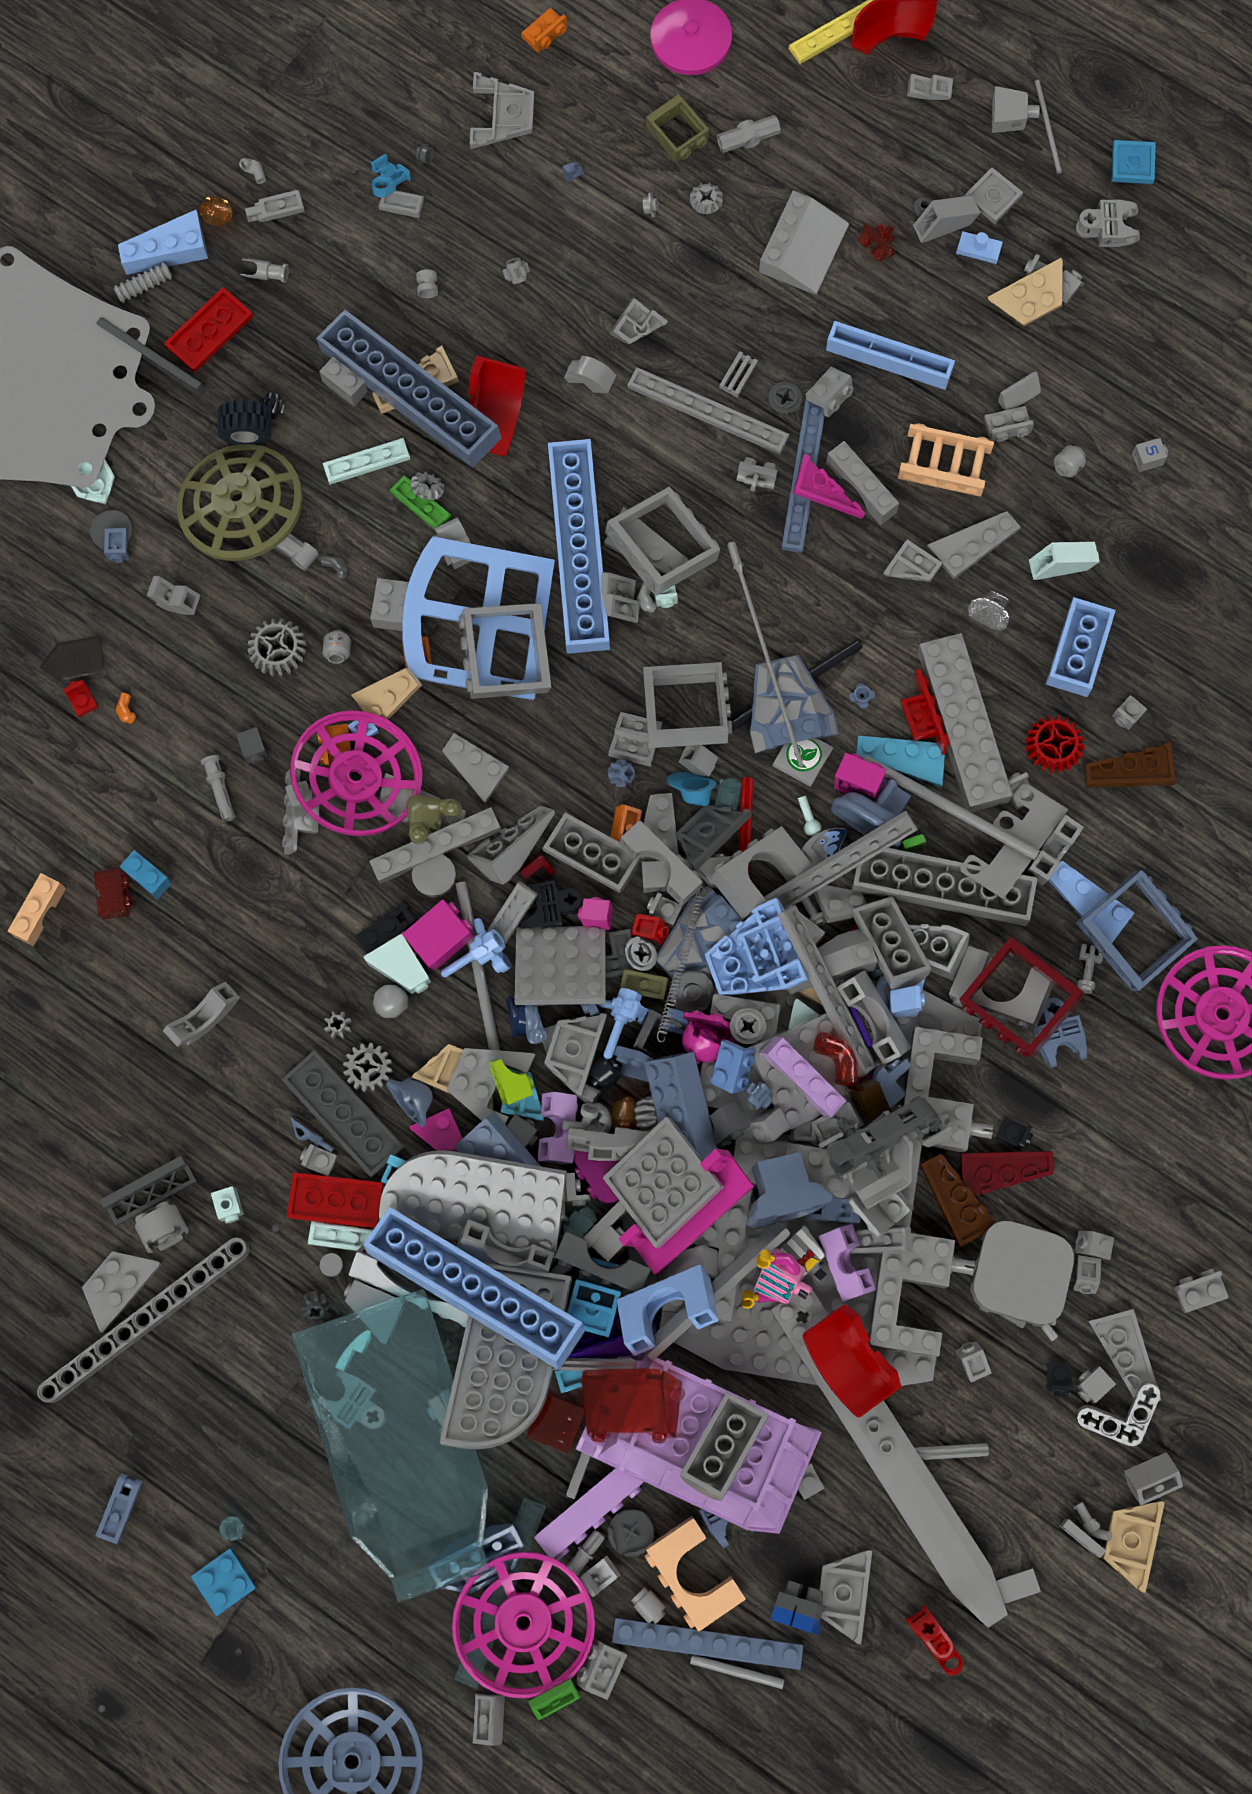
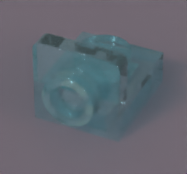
M733 778L720 779L715 807H731L732 811H736L742 784Z

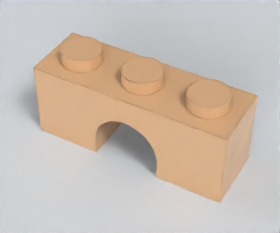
M40 873L8 932L14 937L34 946L44 929L42 921L50 907L55 908L66 888L60 882Z

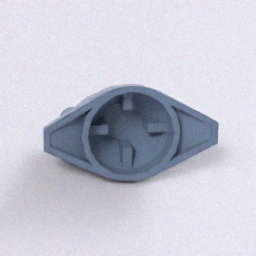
M411 1077L402 1082L388 1080L386 1085L399 1106L413 1121L423 1128L426 1124V1112L432 1102L430 1088L423 1082L413 1080Z

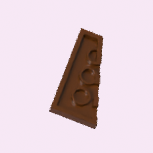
M1171 742L1164 743L1163 746L1155 748L1153 746L1148 747L1144 751L1136 753L1129 752L1121 757H1110L1085 764L1084 767L1086 788L1174 785L1176 782Z
M938 1153L919 1163L958 1246L961 1247L984 1235L991 1226L997 1223L989 1215L987 1209L976 1199L969 1187L959 1178L960 1176L942 1154Z

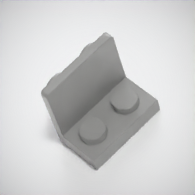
M900 1191L869 1209L865 1208L857 1194L848 1200L852 1210L857 1215H860L865 1221L867 1228L872 1233H875L877 1237L881 1236L914 1208Z

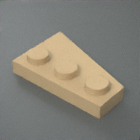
M405 668L351 694V696L364 712L372 713L388 720L422 684L410 668Z

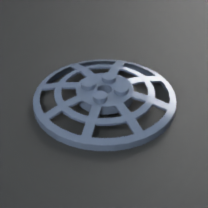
M349 1687L336 1689L312 1700L292 1720L280 1748L279 1778L284 1794H294L288 1777V1768L302 1767L304 1780L311 1794H328L334 1787L347 1792V1794H357L358 1791L368 1786L375 1794H391L399 1781L402 1767H416L413 1783L408 1793L416 1794L423 1768L420 1738L410 1717L403 1708L389 1697L367 1688ZM348 1695L347 1710L335 1712L322 1721L311 1712L316 1706L328 1699ZM358 1695L378 1699L390 1706L394 1712L384 1721L372 1712L358 1709ZM348 1717V1732L336 1736L327 1727V1725L335 1720ZM358 1717L369 1719L379 1725V1727L371 1736L359 1732ZM400 1718L405 1722L412 1735L416 1757L402 1756L399 1740L392 1730V1727ZM305 1719L314 1729L306 1741L303 1756L288 1757L292 1737L298 1725ZM320 1734L329 1745L325 1750L324 1756H310L312 1746ZM385 1734L388 1735L393 1745L395 1756H381L376 1743ZM348 1755L357 1756L359 1764L356 1768H349L346 1765ZM323 1766L328 1780L318 1790L312 1779L310 1767ZM395 1766L392 1779L385 1789L376 1779L380 1767Z

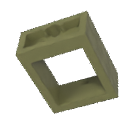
M679 94L646 117V128L676 163L681 159L688 158L695 149L702 148L709 140L708 127ZM680 114L697 135L676 148L660 127Z

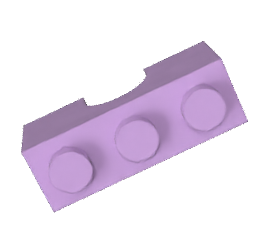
M559 1092L542 1094L541 1116L550 1118L554 1122L556 1130L553 1137L539 1139L538 1162L553 1164L573 1163L575 1150L567 1149L569 1129H562V1121H575L578 1110L577 1095Z
M852 1224L839 1227L819 1236L821 1248L826 1255L829 1269L834 1277L842 1302L877 1290L869 1268L857 1270L850 1263L851 1251L860 1246Z

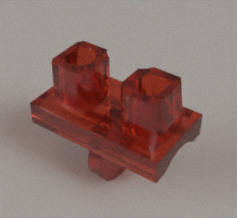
M867 223L862 227L864 232L857 240L865 249L874 241L878 244L871 252L878 262H881L888 255L892 257L895 254L893 249L884 241L887 239L892 243L895 239L891 235L894 230L891 225L884 228L879 224L876 227L880 232L879 235Z

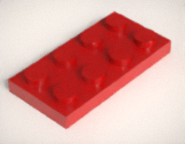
M222 287L164 345L191 371L196 373L254 315L238 299Z
M293 1172L287 1218L375 1228L379 1221L380 1201L384 1183Z

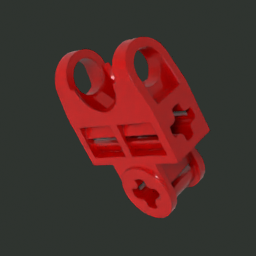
M922 1605V1609L911 1618H905L906 1622L916 1636L922 1640L946 1674L956 1675L960 1673L964 1667L961 1656L927 1607ZM951 1658L958 1659V1665L954 1669L946 1667L947 1661Z

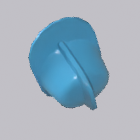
M675 772L667 777V783L680 790L682 798L686 803L700 806L709 805L711 789L716 786V781L690 772Z

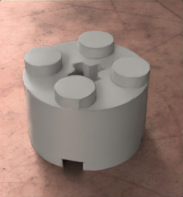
M167 1201L162 1202L155 1207L156 1210L148 1214H140L135 1218V1229L148 1253H154V1248H159L162 1251L175 1245L183 1239L181 1235L183 1232L186 1234L189 1232L176 1205H169Z

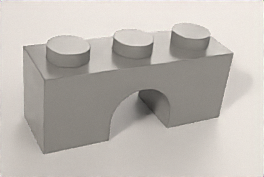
M1065 815L1047 838L1037 858L1031 862L1025 874L1036 877L1037 882L1043 886L1050 879L1060 864L1061 858L1074 843L1084 827Z

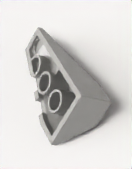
M543 806L537 807L518 819L516 826L509 829L505 827L500 831L501 835L492 841L488 838L480 843L467 855V858L491 881L503 885L510 881L512 876L519 871L554 816V810Z
M860 929L840 934L818 948L834 982L853 977L864 970L866 973L874 971L877 964V958L871 942L861 933ZM808 977L807 981L787 990L790 995L814 987Z

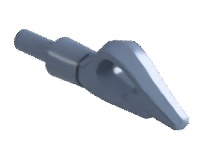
M292 1117L290 1118L298 1140L304 1141L309 1139L317 1147L320 1145L332 1153L334 1148L324 1142V1138L313 1133ZM297 1128L304 1132L303 1136L298 1134Z

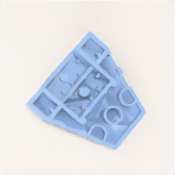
M774 898L751 911L753 914L744 922L740 921L736 925L737 929L729 936L725 935L705 954L719 995L785 990L808 980V975L777 915L785 910L778 898Z

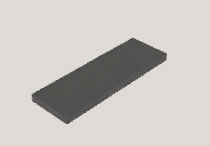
M315 1049L281 1079L371 1178L387 1165L390 1154L396 1157L405 1148Z

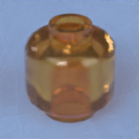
M208 197L204 203H201L199 213L206 224L224 226L231 220L232 208L225 199Z
M623 1097L622 1100H618L613 1104L611 1117L615 1128H629L631 1130L637 1128L636 1112L634 1111L637 1108L635 1099Z

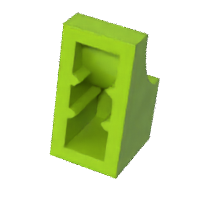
M495 1058L488 1061L503 1104L510 1105L533 1095V1082L529 1076H526V1073L515 1074L504 1065L502 1059Z

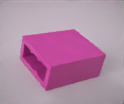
M441 900L403 933V936L419 956L434 971L475 937L471 932L473 926L466 918L462 920L458 916L460 911L453 902L447 903L445 900Z

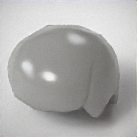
M384 985L374 994L373 1006L376 1013L380 1016L396 1018L403 1011L407 1010L409 997L405 989L398 985Z
M592 1103L599 1108V1114L595 1119L591 1120L589 1131L609 1133L612 1127V1117L609 1110L603 1104Z

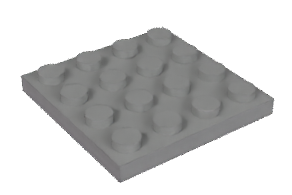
M584 926L547 927L545 929L541 927H525L524 929L517 927L515 1005L606 1004L605 929Z
M823 1013L775 1035L776 1037H783L846 1100L844 1104L853 1101L847 1093L846 1087L859 1080L827 1013ZM773 1036L750 1047L756 1049L753 1055L755 1057L754 1064L761 1082L773 1092L770 1096L773 1099L771 1106L772 1108H781L790 1125L786 1130L788 1131L821 1116V1114L807 1101V1097L795 1083L775 1069L760 1054L764 1047L774 1038Z
M667 1116L603 1177L655 1248H660L724 1188L713 1172L704 1171L700 1165L703 1161L701 1156L674 1121Z

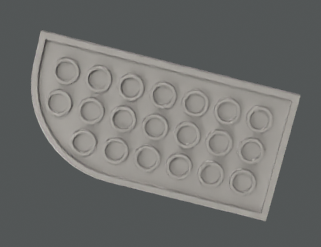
M455 1151L425 1152L405 1161L392 1174L381 1196L379 1221L389 1207L437 1236L458 1241L460 1233L469 1219L490 1227L492 1236L506 1246L524 1248L534 1244L554 1252L553 1258H555L559 1246L567 1171Z
M484 1263L565 1312L572 1280L571 1276ZM468 1315L440 1444L465 1449H486L502 1445L519 1436L534 1422L543 1408L549 1390L553 1367Z

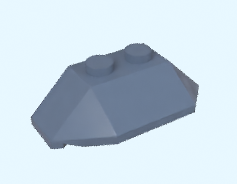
M513 1524L491 1525L449 1546L428 1566V1569L438 1588L461 1592L464 1584L481 1566L496 1557L508 1553L521 1552L524 1544ZM518 1559L504 1562L508 1574L513 1573ZM495 1566L488 1569L474 1582L468 1591L469 1594L500 1578Z

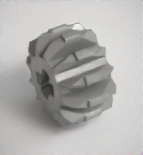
M649 1096L638 1101L637 1108L634 1109L637 1127H640V1131H652L659 1124L653 1098Z

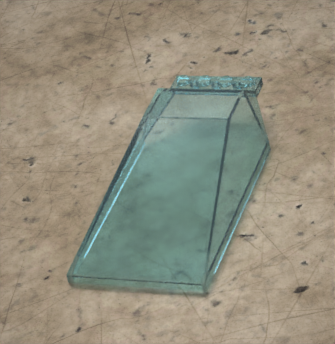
M425 1289L291 1334L350 1536L391 1578L398 1603L490 1571L483 1549L489 1489L476 1449H465L440 1444L454 1379Z

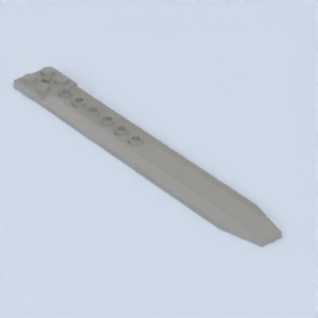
M811 1291L806 1300L795 1294L788 1304L781 1303L770 1311L950 1592L988 1628L1007 1616L1008 1614L990 1564L886 1403L882 1401L862 1417H856L838 1399L815 1366L802 1335L827 1317L828 1313L814 1291ZM799 1311L808 1313V1322L806 1324L802 1321L797 1322L796 1318H798Z

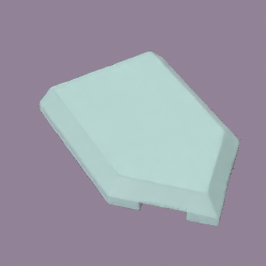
M104 459L99 475L91 486L85 488L71 487L79 498L106 504L115 476ZM82 462L78 466V472L81 475L86 476L92 471V465L89 462Z

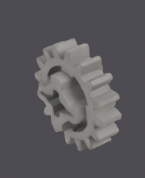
M362 1043L360 1050L353 1047L354 1054L346 1055L349 1062L343 1063L344 1067L348 1068V1070L344 1071V1075L351 1076L347 1081L349 1084L355 1082L354 1088L356 1090L362 1086V1091L365 1093L368 1087L375 1092V1086L378 1085L383 1088L382 1081L390 1080L386 1074L393 1072L391 1068H388L392 1061L390 1059L386 1060L389 1055L387 1052L381 1054V1046L374 1049L373 1043H370L368 1048H366ZM365 1054L362 1059L356 1061L358 1057ZM375 1055L381 1059L383 1065L375 1063ZM370 1063L373 1069H369L366 1073L362 1067H366ZM354 1071L361 1073V1081L355 1077ZM377 1074L380 1075L377 1079L371 1081Z

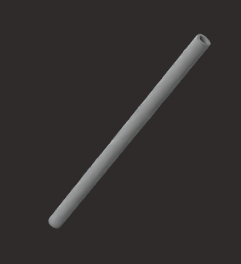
M868 755L863 758L864 761L869 763L876 762L881 764L886 769L885 778L888 780H894L897 785L1035 860L1040 850Z
M456 883L462 918H466L473 926L471 932L476 936L467 883ZM475 938L471 939L468 942L469 950L471 949L470 944L475 940ZM473 960L471 963L489 1050L501 1051L484 966L478 960Z

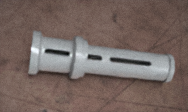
M211 755L203 758L201 765L205 767L207 773L206 780L212 786L222 822H228L236 818L225 786L224 780L226 775L221 770L220 756Z

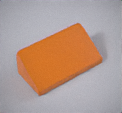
M624 804L617 806L610 837L620 842L621 837L639 820L641 821L642 810Z

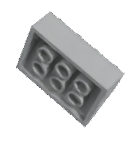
M792 191L760 259L759 272L817 295L849 223L813 198Z

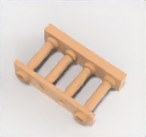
M910 424L908 436L914 439L909 461L901 463L898 479L981 497L985 485V480L979 478L985 453L991 454L994 442L989 441L985 437L974 438L928 428L924 424ZM922 439L934 442L930 464L927 468L917 465ZM943 444L955 446L949 472L937 469ZM964 449L976 451L972 473L969 477L958 473Z

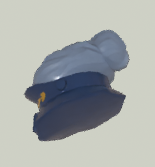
M509 996L506 999L512 1038L514 1039L518 1035L526 1034L527 1040L531 1044H539L545 1041L548 1034L542 1025L538 1006L515 1005V997Z

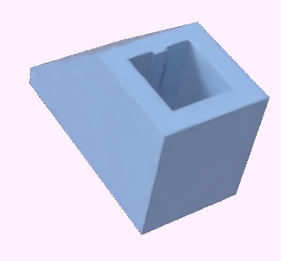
M920 986L891 990L888 995L889 1011L893 1017H916L918 1012L922 1010L925 1002L924 992H920Z

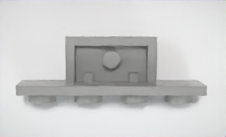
M290 769L285 776L287 786L292 785ZM299 769L296 770V777L298 783L300 782ZM309 788L310 793H311V796H312V799H313V798H315L316 796L314 795L312 789ZM286 793L284 797L286 814L283 819L285 835L282 840V846L284 847V854L290 855L297 851L298 832L316 834L318 833L319 823L303 807L292 809ZM317 806L312 811L319 816V806Z

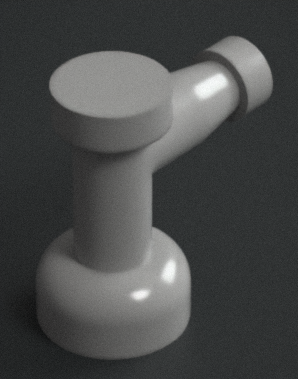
M590 1103L583 1104L580 1110L583 1116L582 1122L563 1120L562 1129L572 1128L589 1131L591 1120L598 1116L599 1108Z

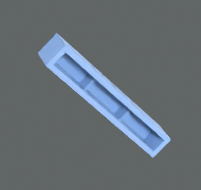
M837 321L833 323L826 346V351L946 390L955 360Z

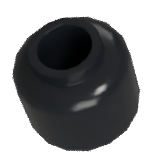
M603 1055L591 1065L589 1071L591 1077L589 1080L597 1088L602 1086L609 1089L621 1078V1069L623 1067L619 1062L615 1061L613 1056L610 1059H606Z

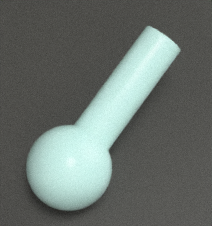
M803 796L798 798L806 821L804 831L808 836L812 837L821 832V824L814 819L807 797Z

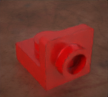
M83 680L73 681L68 684L67 688L63 689L79 718L98 708L88 686Z
M637 914L631 935L653 940L663 945L669 933V924L659 917Z

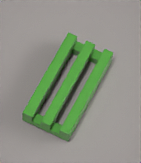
M569 1679L528 1702L537 1719L541 1720L581 1697L572 1680Z

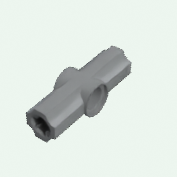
M775 115L755 122L753 120H745L737 128L717 134L718 146L723 153L742 146L752 148L758 145L761 140L780 134L781 128Z

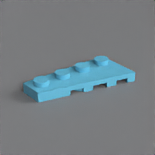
M858 736L856 754L863 758L868 755L902 775L906 774L915 777L919 781H926L942 788L945 754L941 755L937 743Z

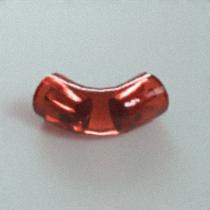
M819 1032L814 1042V1051L833 1060L836 1068L835 1083L842 1086H856L858 1082V1062L853 1049L844 1039L831 1033Z

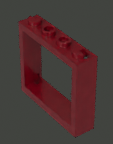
M1010 937L959 1000L963 1005L961 1008L968 1015L972 1016L975 1014L980 1018L979 1023L988 1030L992 1027L998 1032L996 1036L1006 1044L1010 1041L1016 1046L1014 1050L1023 1057L1028 1055L1033 1059L1082 1000L1084 993L1014 938ZM1010 952L1070 996L1030 1045L971 1000Z

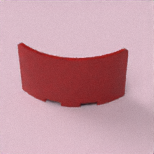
M873 0L858 13L854 20L851 47L869 56L874 48L892 36L910 37L924 42L934 25L938 0Z
M477 356L470 374L468 395H471L469 404L498 425L501 439L488 453L504 457L508 453L516 428L524 392L526 370L522 367Z
M846 1304L803 1333L802 1337L806 1348L821 1376L838 1399L856 1417H862L901 1388L898 1371L885 1360L878 1350L875 1353L867 1343L871 1339L862 1324L860 1315Z

